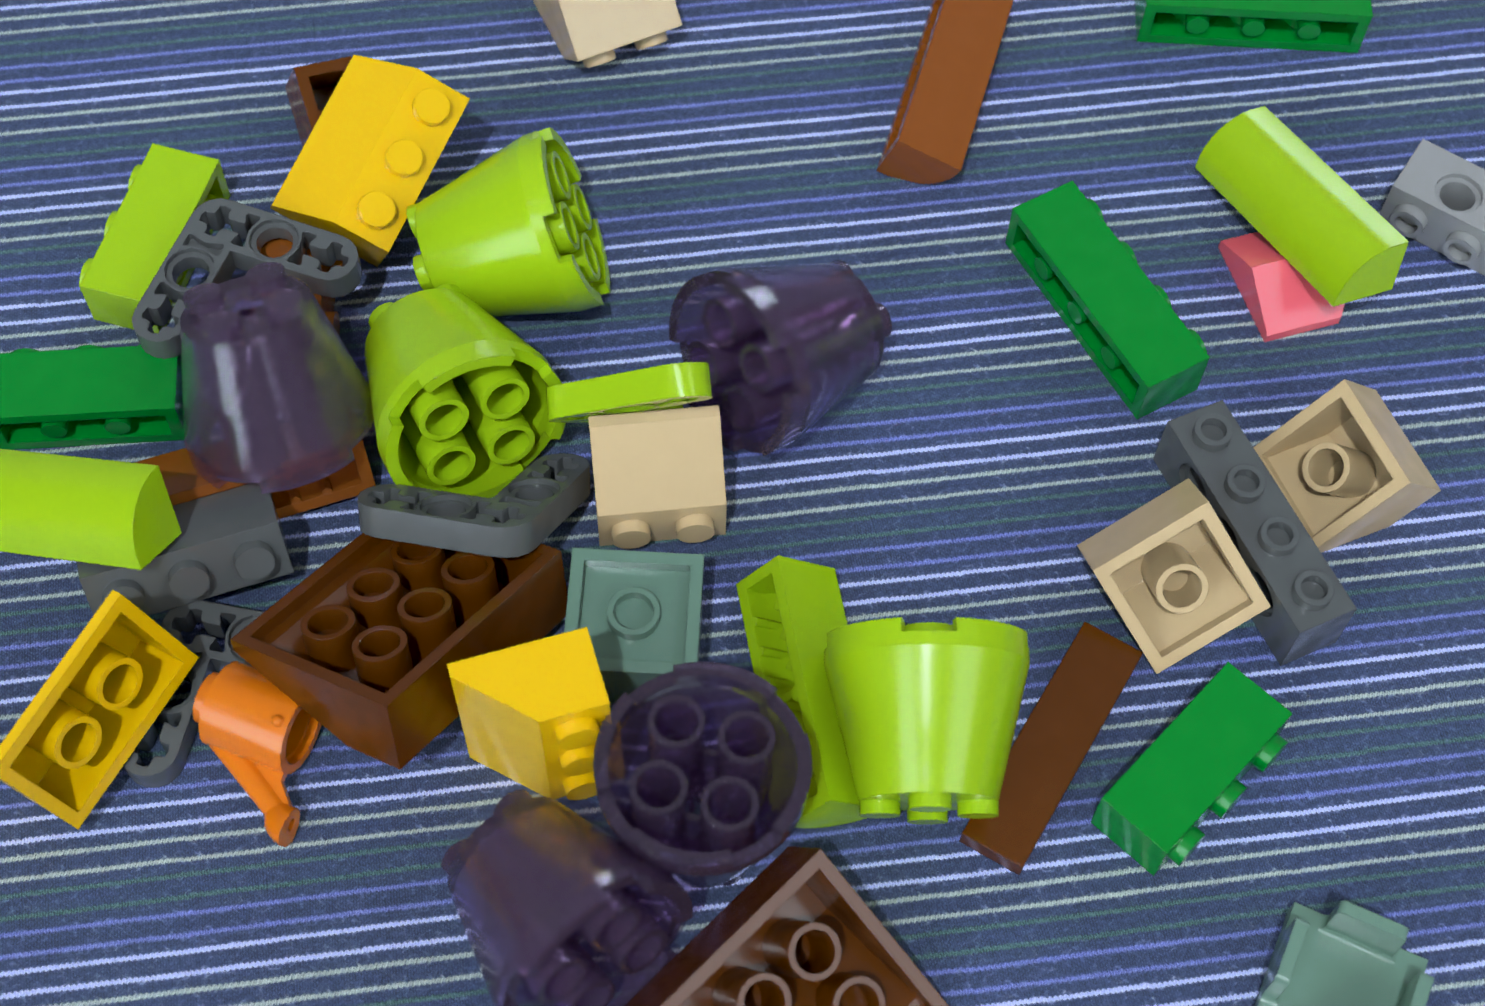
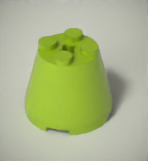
M548 127L522 135L421 202L407 207L408 223L418 240L421 254L413 257V267L416 278L423 290L436 288L442 284H454L492 316L582 312L604 305L601 295L610 293V276L597 219H591L584 194L579 185L576 184V182L581 181V173L565 142L553 128Z
M448 283L436 288L417 291L394 303H384L372 311L368 321L371 329L365 342V361L377 447L380 457L396 485L400 484L493 498L526 469L543 451L551 439L560 440L566 423L550 422L548 420L546 388L562 384L552 366L542 354L466 296L458 286Z
M902 617L852 623L827 633L824 667L859 800L860 817L875 819L900 817V810L907 811V823L934 825L948 823V811L957 810V816L961 818L984 819L999 816L1000 793L1030 666V649L1025 630L1002 622L965 617L954 618L953 625L937 622L905 625V620Z

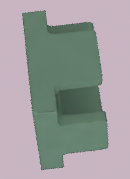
M572 548L564 633L587 627L610 703L662 705L665 685H697L702 626L704 554Z
M1345 900L1340 901L1329 915L1321 914L1294 902L1285 917L1254 1006H1426L1434 977L1425 973L1428 963L1427 959L1401 948L1406 942L1409 933L1408 927Z

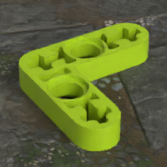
M706 362L666 364L563 383L546 388L548 420L560 423L589 424L588 416L683 408V404L712 398L709 363Z

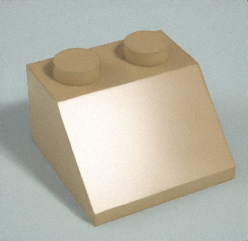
M533 0L563 58L577 62L583 61L585 68L601 65L616 59L614 49L633 42L636 50L661 44L668 40L666 31L682 26L675 0Z
M1345 379L1253 447L1321 553L1391 526L1441 491L1375 389Z
M719 405L588 416L600 546L615 545L622 549H635L645 546L651 541L679 539L686 543H699L716 535H726L727 502Z
M1189 478L1077 545L1156 674L1271 607L1211 504Z

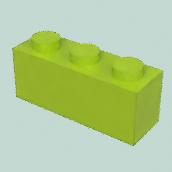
M152 143L143 163L137 164L132 170L128 183V192L118 211L114 210L109 215L104 228V238L94 258H89L84 263L80 273L79 287L94 320L133 329L132 316L135 308L192 213L199 205L208 200L218 198L229 199L230 192L219 159ZM195 268L182 272L177 278L176 284L186 287ZM170 300V303L173 308L175 306V303ZM154 325L152 329L154 333L158 334L164 326Z

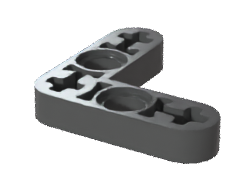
M221 198L208 200L199 205L192 213L135 308L132 316L133 329L143 350L153 357L167 359L184 353L193 344L236 268L320 296L332 298L345 296L354 291L362 278L357 247L350 239L342 235L233 200ZM225 224H230L232 231L223 229ZM211 229L218 231L216 236L210 234ZM282 238L293 243L288 253L281 257H266L260 253L261 247L271 239ZM241 239L246 240L245 246H243ZM308 249H310L312 257L307 255ZM336 260L343 261L344 267L334 265L329 272L322 271L321 265L332 266ZM197 267L209 271L208 278L196 287L187 288L176 284L179 275L187 269ZM170 300L175 303V306L173 308L170 303ZM171 316L176 325L174 328L165 326ZM154 325L164 326L158 334L154 333L152 329Z
M558 453L542 456L530 464L492 499L400 484H383L369 487L361 491L357 496L360 531L365 535L375 538L490 557H519L535 550L589 497L590 464L586 458L575 454Z
M202 600L170 609L162 620L161 627L196 654L199 659L184 679L192 685L188 698L177 706L164 707L155 720L163 724L160 733V743L167 753L166 756H155L151 760L150 765L145 766L138 755L140 750L151 751L155 745L159 732L153 723L124 764V769L136 784L146 788H159L170 784L181 774L199 723L194 721L192 711L199 687L209 674L220 672L223 667L233 661L251 666L233 650L230 639L264 612ZM196 623H203L207 634L210 636L196 635L192 644H186L181 632H191L194 630ZM217 638L225 639L224 652H222Z

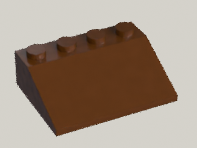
M362 533L230 639L231 645L238 655L345 745L401 770L459 716L447 664L542 639L566 617L568 594L561 550L541 543L528 554L519 557L499 558L375 538Z
M788 846L625 1006L949 1005L821 848Z

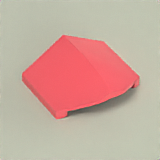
M1259 232L1220 241L1218 248L1264 342L1339 323L1345 304L1333 307Z

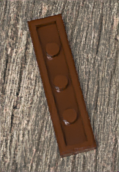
M1087 622L1083 623L1010 750L999 798V816L984 819L970 818L961 834L959 842L1020 875L1138 665L1143 652Z

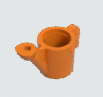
M233 661L223 667L220 672L209 674L202 682L193 704V719L196 723H199V737L202 743L211 748L264 814V826L268 835L278 845L287 847L296 835L300 822V810L292 806L284 782L287 774L294 773L309 756L318 738L322 724L254 667Z

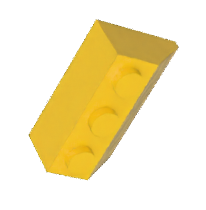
M353 55L270 208L289 219L350 239L357 247L359 257L378 267L389 253L407 219V207L415 204L470 98L418 68Z
M112 589L0 744V781L79 830L199 657L126 597Z
M587 627L447 664L471 759L550 800L565 796L569 800L591 798L601 793L606 788V785L616 782L610 702Z

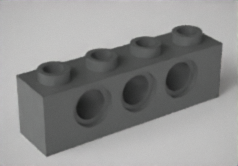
M1220 400L1168 421L1153 460L1171 488L1189 478L1211 504L1271 606L1251 619L1280 666L1336 643L1357 608L1224 401Z

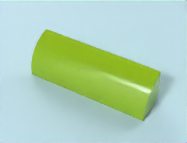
M1262 106L1241 113L1223 125L1212 136L1202 150L1195 168L1333 307L1392 290L1409 241L1267 107Z
M0 449V552L142 570L182 534L158 465Z
M777 555L738 582L736 588L784 827L824 828L860 821L866 818L859 816V800L824 667L827 633L847 625L836 571L832 567Z

